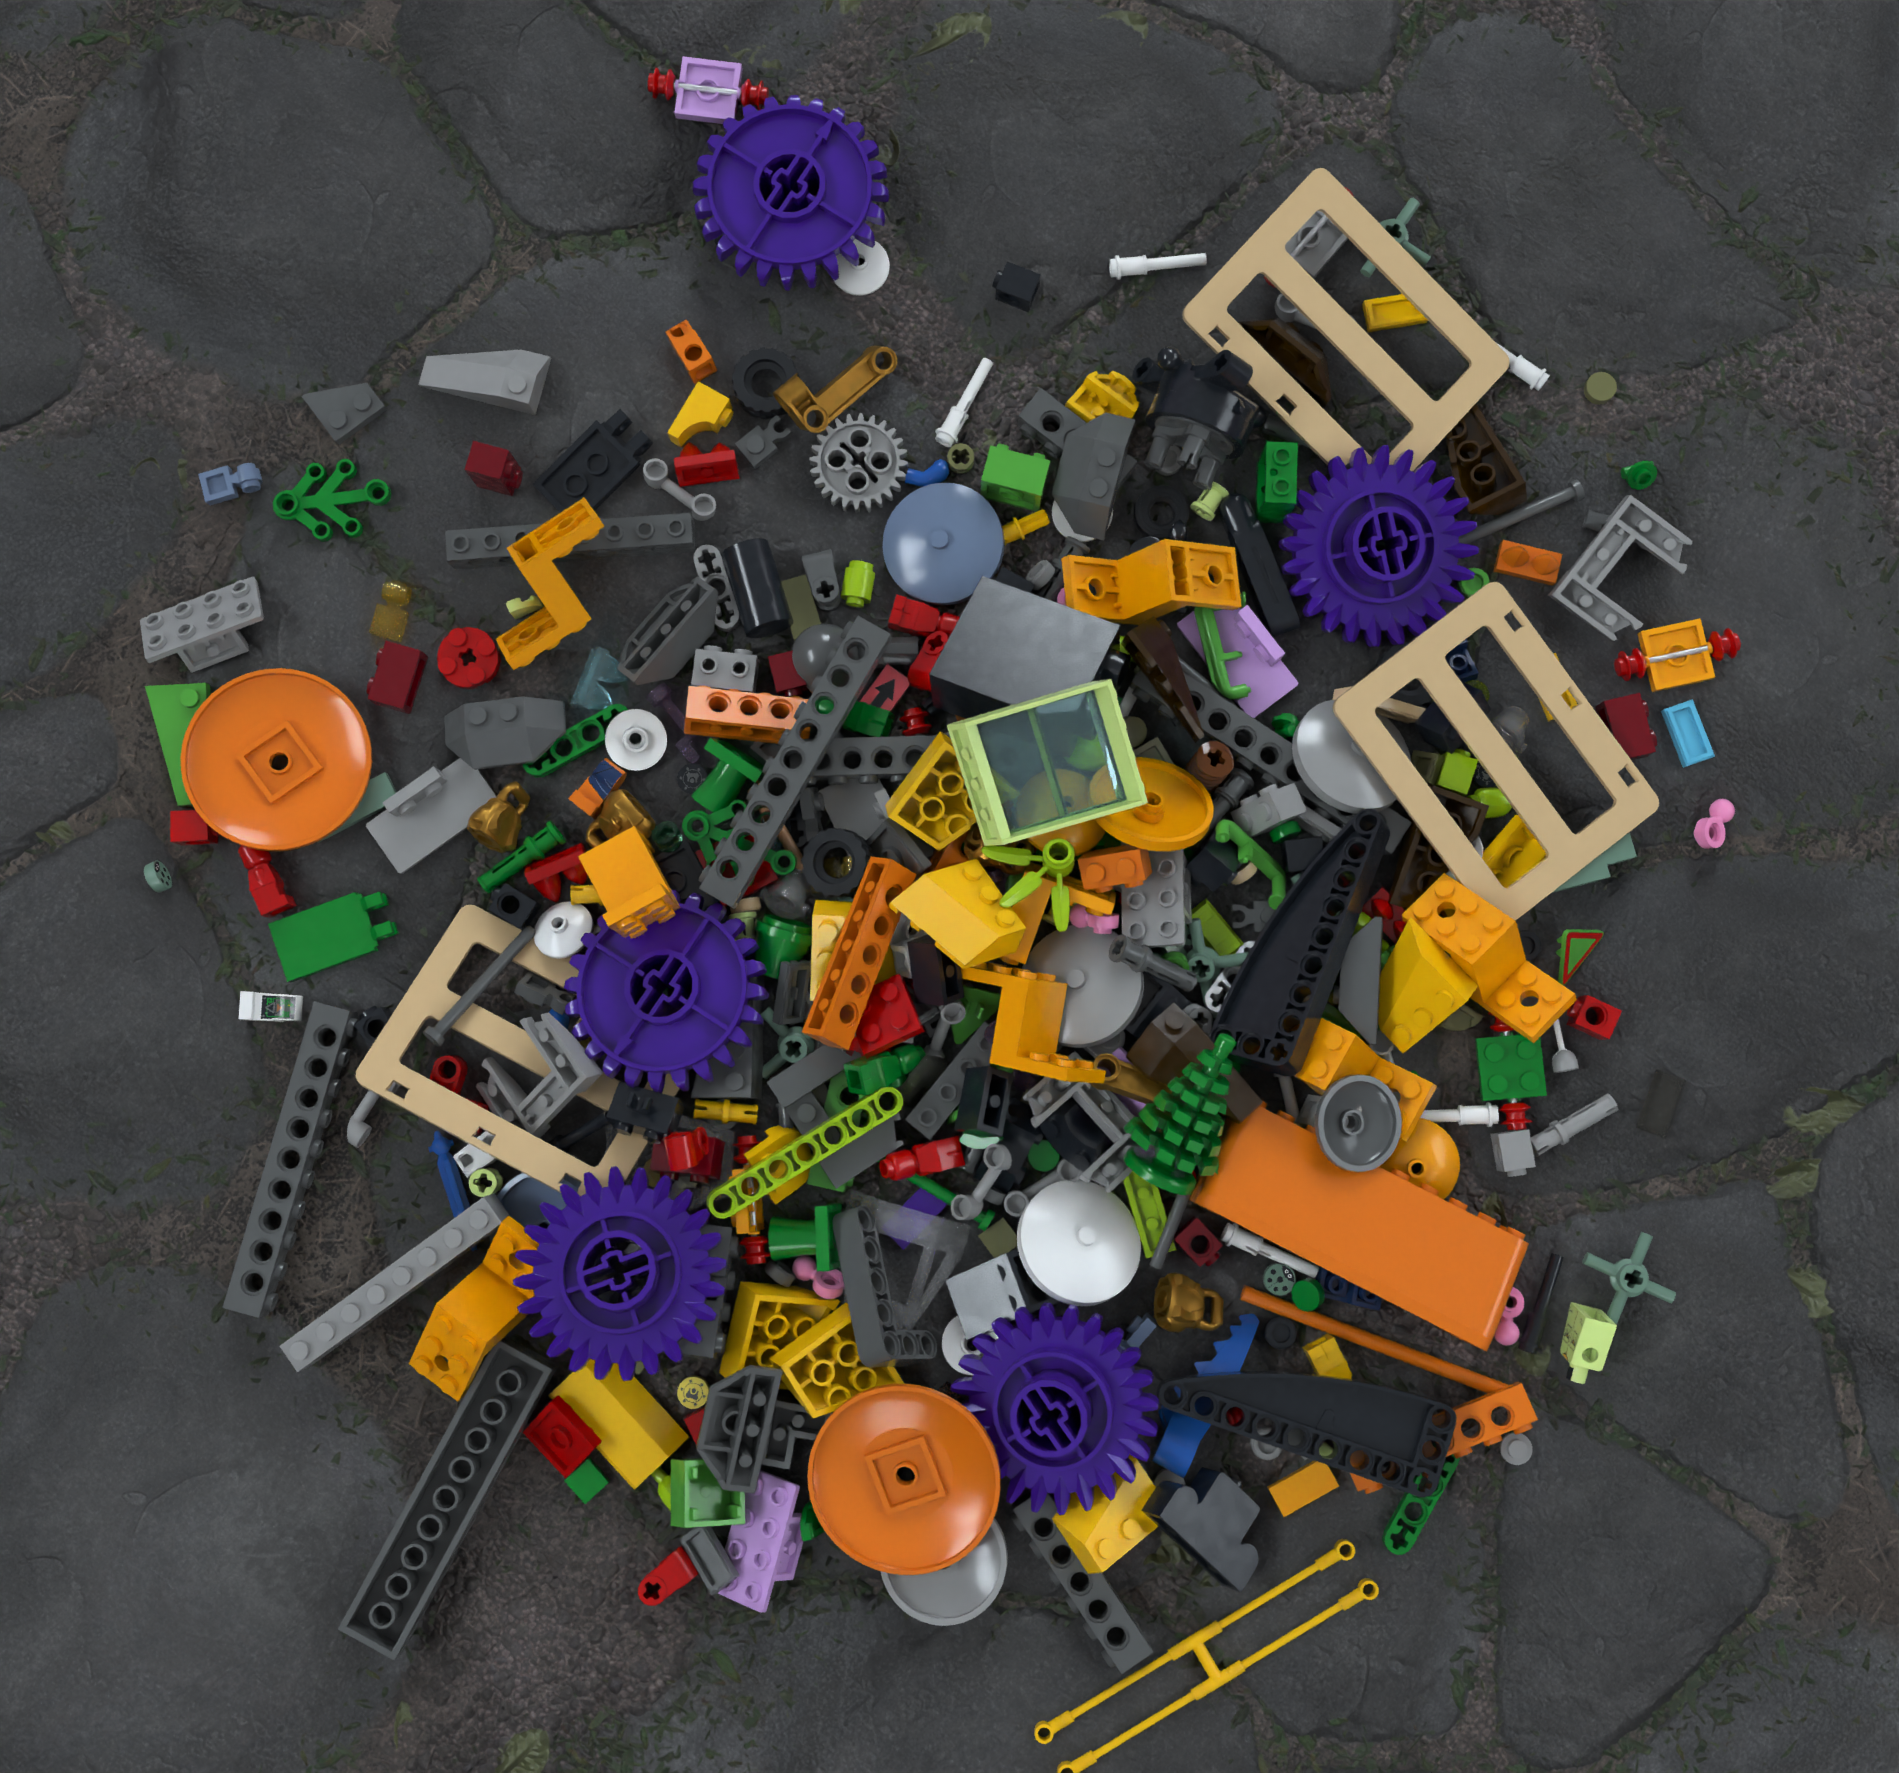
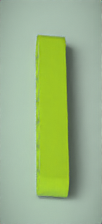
M883 1087L856 1101L713 1189L706 1200L708 1210L717 1218L725 1219L731 1217L897 1114L903 1106L901 1093L893 1087ZM885 1092L890 1093L894 1098V1104L889 1110H883L879 1104L880 1096ZM858 1109L864 1110L867 1114V1121L861 1127H856L852 1122V1115ZM830 1126H836L840 1131L839 1140L833 1144H829L824 1137L826 1129ZM802 1143H809L813 1148L811 1158L806 1161H801L797 1156V1149ZM775 1160H782L786 1166L784 1174L778 1178L772 1177L769 1172L770 1164ZM747 1177H754L758 1182L756 1192L751 1195L744 1194L741 1189V1184ZM720 1194H726L730 1198V1206L723 1212H718L713 1207L715 1197Z

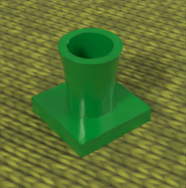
M710 738L704 749L719 758V761L691 797L711 812L719 811L728 807L732 801L736 800L748 778L755 783H760L765 776L762 772L764 766L726 740Z
M829 1203L815 1206V1220L788 1219L773 1216L770 1220L768 1231L769 1251L772 1260L777 1261L790 1257L816 1255L817 1271H831L840 1268L832 1221L835 1214L842 1212V1204Z

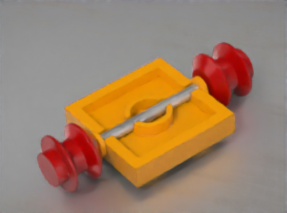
M1701 618L1648 629L1637 634L1641 651L1634 648L1630 656H1627L1624 651H1620L1618 658L1614 661L1616 674L1619 677L1622 676L1624 681H1629L1631 674L1634 673L1638 678H1643L1647 670L1652 692L1712 680L1715 678L1710 654L1716 661H1722L1724 654H1727L1731 659L1735 658L1737 651L1741 648L1740 638L1737 633H1733L1730 628H1726L1723 636H1720L1716 631L1711 632L1708 642H1706Z
M756 1135L737 1137L738 1143L731 1144L738 1148V1155L732 1159L739 1164L746 1163V1165H743V1168L732 1170V1176L729 1177V1180L750 1167L744 1154L762 1142L756 1140ZM754 1177L745 1178L741 1184L742 1192L746 1195L755 1193L758 1188V1182ZM761 1197L731 1216V1223L733 1227H736L737 1234L748 1233V1235H751L744 1237L739 1242L740 1245L746 1248V1253L740 1256V1259H746L747 1264L766 1263L765 1257L771 1256L770 1253L765 1252L764 1245L768 1243V1238L764 1235H758L760 1234L759 1230L764 1229Z

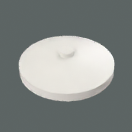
M1067 1180L1055 1182L1042 1189L1031 1199L1019 1220L1017 1246L1021 1262L1032 1281L1043 1292L1060 1302L1076 1306H1092L1106 1302L1120 1293L1130 1283L1136 1273L1140 1261L1141 1242L1135 1220L1125 1204L1112 1192H1106L1105 1188L1093 1182L1087 1183L1082 1180L1076 1182Z

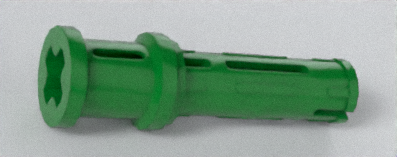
M551 820L546 823L544 829L533 837L527 836L523 841L524 845L519 847V849L477 877L478 882L488 894L535 859L537 861L543 860L545 854L558 844L563 845L566 843L564 836Z

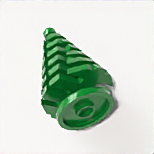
M1225 1033L1218 1035L1213 1050L1203 1049L1196 1058L1204 1065L1190 1062L1181 1071L1184 1076H1181V1078L1174 1077L1167 1086L1172 1091L1171 1094L1165 1092V1089L1161 1090L1154 1097V1103H1147L1138 1114L1140 1117H1133L1124 1125L1125 1132L1129 1133L1131 1139L1139 1145L1129 1147L1123 1158L1125 1164L1147 1182L1166 1191L1180 1195H1191L1197 1183L1192 1174L1195 1165L1199 1168L1200 1176L1218 1174L1219 1160L1215 1156L1220 1154L1222 1141L1219 1136L1223 1134L1225 1123L1218 1112L1226 1114L1227 1101L1217 1094H1229L1230 1082L1220 1073L1225 1075L1232 1074L1233 1063L1227 1057L1229 1053H1232L1236 1045L1235 1039ZM1149 1145H1153L1154 1149L1149 1148Z

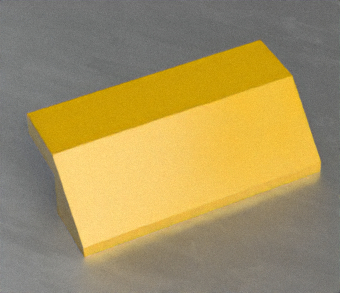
M1516 814L1484 850L1482 859L1501 885L1507 888L1546 857V853L1519 815ZM1445 909L1440 913L1444 918H1449L1454 915L1455 910Z
M590 1359L583 1369L579 1372H572L548 1396L553 1400L559 1395L593 1429L595 1434L602 1440L596 1447L597 1450L635 1490L689 1436L634 1376L631 1381H623L619 1372V1364L613 1363L608 1376L604 1380L595 1379L594 1375L595 1360Z

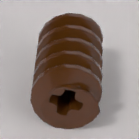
M1208 741L1202 744L1186 764L1185 770L1199 780L1207 791L1211 793L1215 791L1234 768L1233 755L1230 749L1223 743Z

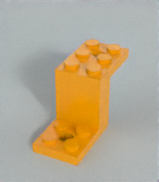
M585 497L507 547L517 567L545 606L495 639L513 670L529 665L535 659V656L544 650L555 648L562 638L570 633L579 632L591 620L586 609L553 562L557 557L562 558L568 555L573 550V547L581 541L594 538L600 529L604 527V524Z
M1163 539L1119 560L1067 555L1061 558L1066 606L1112 623L1140 625L1153 616L1158 618L1185 606L1235 610L1242 607L1235 547ZM1208 572L1213 575L1214 583L1210 580ZM1089 583H1090L1093 587H1095V590H1096V595H1095V596L1091 593V591H1090V589H1089Z
M635 826L578 856L607 910L602 915L607 926L622 937L626 938L629 936L630 939L644 934L648 930L646 926L655 921L663 923L676 915L674 911L681 908L652 855L655 852L650 841Z
M1031 862L1026 867L1023 877L1030 871L1038 872L1043 866ZM1047 873L1040 877L1042 884L1035 891L1012 906V909L1020 918L1026 930L1017 951L1000 958L1008 964L1018 965L1019 962L1026 964L1050 897L1051 889L1057 886L1056 878L1049 876ZM1069 875L1063 877V886L1069 888L1070 906L1077 903L1085 906V911L1100 917H1103L1104 913L1111 915L1115 905L1116 892L1110 890L1095 893L1094 889L1084 890L1082 880Z
M1445 873L1401 915L1403 922L1406 924L1411 917L1444 951L1451 955V958L1478 985L1470 997L1473 1001L1532 1043H1535L1577 1000L1574 992L1526 960L1517 923L1514 919ZM1445 909L1455 910L1454 915L1449 918L1439 916L1440 912ZM1533 996L1539 999L1534 1006L1527 1007L1521 1004L1526 997Z
M984 962L966 969L961 968L962 979L1002 987L989 1063L1062 1081L1104 1083L1106 1070L1094 1068V1062L1082 1059H1075L1074 1061L1068 1059L1069 1056L1056 1054L1067 983L1055 981L1056 975L1035 973L1028 969L1010 968L1007 965Z
M1323 1018L1320 1019L1302 1069L1294 1075V1077L1305 1082L1320 1096L1335 1081L1349 1075H1368L1382 1081L1392 1092L1400 1093V1101L1398 1103L1402 1117L1400 1139L1405 1142L1410 1137L1437 1088L1434 1083L1379 1057L1356 1034ZM1300 1024L1294 1026L1291 1031H1296ZM1260 1046L1254 1048L1252 1054H1255L1259 1050Z
M507 1216L501 1222L483 1262L436 1303L409 1362V1365L415 1368L419 1374L424 1375L457 1402L466 1395L484 1356L528 1315L520 1313L517 1307L524 1301L535 1297L534 1290L516 1287L513 1285V1279L533 1273L534 1266L518 1260L515 1257L516 1251L537 1250L539 1243L525 1233V1227L510 1216Z

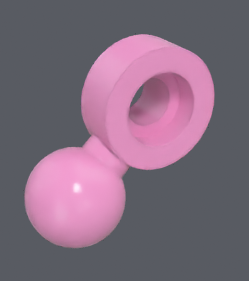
M1715 800L1709 808L1710 817L1702 818L1697 822L1694 829V837L1700 847L1704 849L1718 848L1723 844L1726 834L1723 823L1729 822L1735 814L1734 805L1729 800Z
M1076 904L1070 909L1069 920L1077 928L1093 927V932L1098 934H1111L1112 929L1119 928V914L1112 912L1111 915L1104 913L1103 917L1088 913L1085 911L1086 907L1080 904Z
M800 1256L794 1261L792 1271L796 1275L795 1277L802 1281L813 1280L812 1287L816 1294L826 1299H835L842 1295L845 1287L842 1272L837 1269L817 1271V1264L810 1256Z
M1514 1287L1509 1296L1513 1300V1306L1511 1308L1505 1306L1494 1335L1497 1342L1505 1346L1513 1345L1519 1339V1328L1513 1322V1318L1520 1315L1524 1309L1523 1295Z

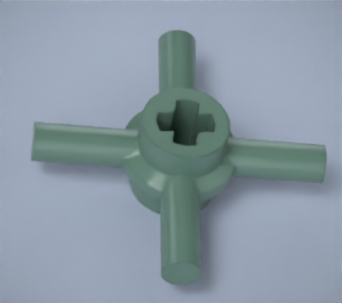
M1410 198L1396 219L1384 220L1380 224L1421 266L1425 267L1431 256L1408 242L1409 235L1406 224L1420 206L1418 200ZM1368 259L1360 272L1366 277H1371L1376 267Z
M1194 918L1192 923L1188 924L1193 949L1187 953L1186 958L1189 971L1197 974L1196 978L1197 982L1200 983L1205 1008V995L1213 985L1212 981L1219 975L1221 968L1242 966L1248 952L1219 956L1215 950L1205 946L1200 918ZM1198 960H1202L1204 965H1208L1207 969H1203L1202 964H1197ZM1213 1000V1006L1217 1007L1216 1001Z
M770 1007L766 1008L760 1015L780 1036L778 1039L779 1053L763 1066L762 1076L765 1079L773 1075L787 1061L796 1063L815 1050V1040L802 1033L803 1027H788L786 1024L778 1025L772 1022L774 1011ZM795 1041L801 1044L797 1049L791 1045Z
M1640 1233L1630 1259H1622L1613 1264L1588 1252L1583 1258L1582 1263L1609 1275L1611 1286L1616 1293L1606 1315L1615 1324L1618 1323L1628 1297H1635L1646 1292L1670 1304L1675 1299L1676 1292L1649 1280L1648 1272L1642 1264L1653 1239V1236L1647 1233ZM1626 1273L1634 1276L1632 1283L1624 1279Z

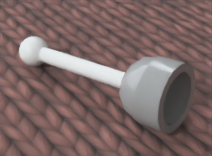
M1557 1019L1553 1026L1559 1051L1552 1057L1553 1072L1561 1073L1579 1069L1577 1058L1573 1052L1565 1049L1559 1019Z

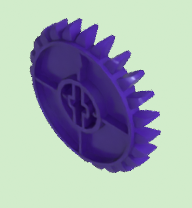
M790 95L786 105H778L774 97L765 98L764 109L757 111L754 106L746 105L742 108L744 116L742 120L738 122L734 118L728 117L722 122L726 133L724 137L711 135L708 139V149L714 154L700 156L696 164L698 171L708 174V176H700L695 179L692 187L695 196L708 195V197L700 199L695 204V215L697 220L713 216L703 226L702 233L706 242L717 238L721 234L723 235L716 247L717 257L721 262L728 258L735 250L738 251L735 259V268L738 276L742 277L754 261L757 263V276L760 286H766L773 268L779 269L785 290L790 291L794 280V272L801 269L808 286L815 288L817 265L822 264L831 278L837 280L839 279L837 255L841 254L852 265L857 266L859 265V254L853 241L857 239L871 248L875 246L874 233L866 224V221L881 226L885 225L884 211L878 205L872 203V201L889 202V191L883 184L872 180L887 178V169L882 162L877 160L868 161L879 155L877 144L873 140L859 142L865 135L864 126L859 122H852L846 126L844 124L846 121L845 111L837 107L828 114L824 112L823 100L817 98L813 99L809 106L801 105L798 95Z
M1383 445L1375 451L1371 464H1368L1363 447H1360L1351 453L1349 460L1350 469L1348 470L1339 456L1330 459L1328 472L1331 479L1327 480L1317 470L1312 472L1308 480L1314 493L1311 495L1303 490H1298L1296 505L1301 509L1300 514L1288 513L1284 515L1283 523L1288 528L1294 530V533L1291 537L1281 539L1279 547L1284 551L1292 552L1293 560L1281 565V570L1283 574H1296L1298 579L1289 589V593L1292 597L1306 595L1309 600L1304 605L1302 612L1306 617L1321 612L1324 615L1321 621V629L1325 633L1332 632L1338 624L1342 625V638L1347 643H1354L1359 631H1363L1366 644L1369 647H1379L1381 631H1385L1387 639L1392 644H1404L1405 639L1402 626H1406L1409 632L1415 636L1422 634L1427 630L1422 616L1425 615L1428 619L1437 622L1446 615L1444 609L1438 604L1440 600L1446 603L1463 602L1465 597L1458 590L1450 586L1451 582L1473 579L1475 576L1474 572L1457 565L1458 559L1479 553L1477 546L1459 543V536L1467 534L1478 527L1477 522H1455L1453 516L1461 511L1470 501L1468 497L1445 501L1443 496L1455 482L1453 476L1437 481L1433 485L1428 482L1436 466L1434 460L1422 464L1414 472L1410 471L1414 454L1413 450L1408 449L1397 457L1393 465H1389V446ZM1376 541L1377 543L1384 541L1386 551H1377Z
M672 890L681 907L674 911L676 915L663 923L653 922L646 926L648 930L644 934L630 939L629 936L624 938L609 928L601 915L597 919L598 925L601 928L598 935L584 933L580 939L588 948L585 955H572L569 963L579 973L578 977H571L565 980L564 989L569 993L577 994V999L570 1001L565 1006V1014L570 1018L581 1017L582 1019L572 1029V1035L578 1042L589 1037L592 1038L584 1052L589 1059L597 1061L605 1053L607 1054L603 1063V1072L611 1079L619 1073L623 1065L626 1066L624 1075L625 1082L629 1087H638L643 1073H647L648 1082L652 1090L662 1093L666 1074H671L676 1086L682 1091H688V1070L692 1068L705 1081L710 1083L714 1077L708 1060L715 1057L722 1064L732 1068L735 1066V1061L726 1045L731 1041L746 1048L752 1046L753 1043L750 1038L739 1028L741 1023L763 1024V1017L755 1009L748 1006V1001L768 999L769 993L762 986L750 983L749 978L766 974L767 967L760 961L745 960L746 956L754 953L760 947L756 940L752 938L735 940L734 938L745 929L746 925L738 918L729 919L721 924L720 922L727 912L725 906L721 903H715L704 912L702 911L704 898L698 893L691 894L685 904H681L679 893L676 890ZM666 988L674 991L670 997L663 994Z
M617 1166L611 1167L608 1187L603 1188L599 1180L592 1173H584L586 1194L580 1196L568 1185H561L560 1192L566 1204L563 1210L546 1202H542L539 1205L543 1215L550 1222L548 1228L535 1225H526L524 1228L525 1233L538 1242L539 1246L537 1250H519L515 1254L518 1260L534 1266L533 1273L513 1279V1285L526 1290H534L535 1297L520 1304L517 1307L518 1311L523 1314L541 1313L543 1318L531 1328L529 1334L534 1338L544 1337L551 1333L556 1336L547 1350L546 1354L549 1357L556 1358L564 1354L568 1349L574 1351L570 1360V1371L579 1372L587 1365L590 1359L595 1360V1379L604 1380L610 1373L613 1363L619 1364V1372L623 1381H631L636 1371V1362L642 1361L648 1373L656 1375L660 1369V1354L665 1353L671 1360L679 1363L683 1360L682 1349L678 1343L680 1340L685 1338L695 1344H700L703 1341L700 1331L695 1326L698 1319L712 1322L717 1319V1313L706 1305L707 1297H720L725 1294V1287L711 1281V1274L726 1269L727 1261L723 1258L710 1257L709 1251L722 1242V1236L718 1232L703 1235L700 1231L711 1217L707 1209L697 1211L692 1215L687 1213L694 1198L693 1193L689 1189L680 1193L674 1200L669 1198L672 1191V1180L667 1175H664L658 1181L654 1190L649 1189L648 1174L641 1167L636 1170L631 1185L625 1184L624 1176ZM628 1242L637 1244L642 1249L627 1255L617 1249L616 1243ZM604 1249L609 1250L608 1253L601 1257L602 1264L593 1267L600 1253ZM648 1260V1265L623 1273L626 1282L622 1284L614 1278L594 1285L592 1283L594 1279L616 1272L614 1264L618 1261L624 1266L630 1267ZM648 1277L644 1288L637 1296L633 1297L630 1293L639 1287L637 1281ZM613 1290L622 1294L624 1302L608 1303L598 1295Z
M1043 1303L1038 1318H1034L1026 1307H1019L1015 1311L1017 1325L1014 1327L1002 1317L995 1319L991 1325L998 1338L995 1340L991 1336L982 1333L974 1338L972 1341L973 1345L984 1355L981 1357L975 1354H966L960 1359L958 1365L974 1375L973 1377L956 1379L951 1385V1391L969 1396V1400L959 1403L965 1406L978 1419L988 1433L999 1460L1001 1479L1004 1476L1011 1479L1007 1490L1006 1502L1013 1503L1025 1487L1032 1489L1031 1510L1037 1513L1043 1505L1047 1493H1054L1057 1512L1059 1515H1064L1071 1499V1493L1077 1492L1084 1510L1089 1511L1094 1502L1093 1486L1098 1485L1104 1495L1111 1501L1115 1498L1117 1492L1116 1480L1113 1475L1115 1472L1131 1484L1135 1480L1136 1469L1133 1462L1128 1458L1129 1454L1147 1462L1150 1456V1448L1138 1437V1434L1155 1437L1158 1430L1157 1423L1150 1417L1143 1415L1145 1411L1157 1410L1159 1399L1151 1393L1142 1392L1143 1387L1153 1382L1154 1376L1150 1370H1135L1133 1365L1140 1359L1141 1350L1138 1347H1129L1123 1350L1119 1344L1122 1341L1124 1331L1119 1327L1112 1329L1107 1334L1100 1330L1103 1316L1098 1313L1090 1316L1087 1322L1079 1320V1310L1076 1305L1070 1304L1063 1317L1056 1316L1055 1308L1051 1303ZM1075 1404H1077L1079 1408V1411L1081 1413V1419L1076 1413V1411L1073 1409ZM1026 1405L1032 1412L1031 1416H1029V1413L1026 1409ZM1046 1406H1047L1048 1409L1051 1411V1410H1053L1054 1408L1057 1407L1061 1412H1060V1414H1058V1412H1057L1056 1410H1054L1053 1412H1051V1413L1049 1414V1413L1045 1410V1408H1046Z

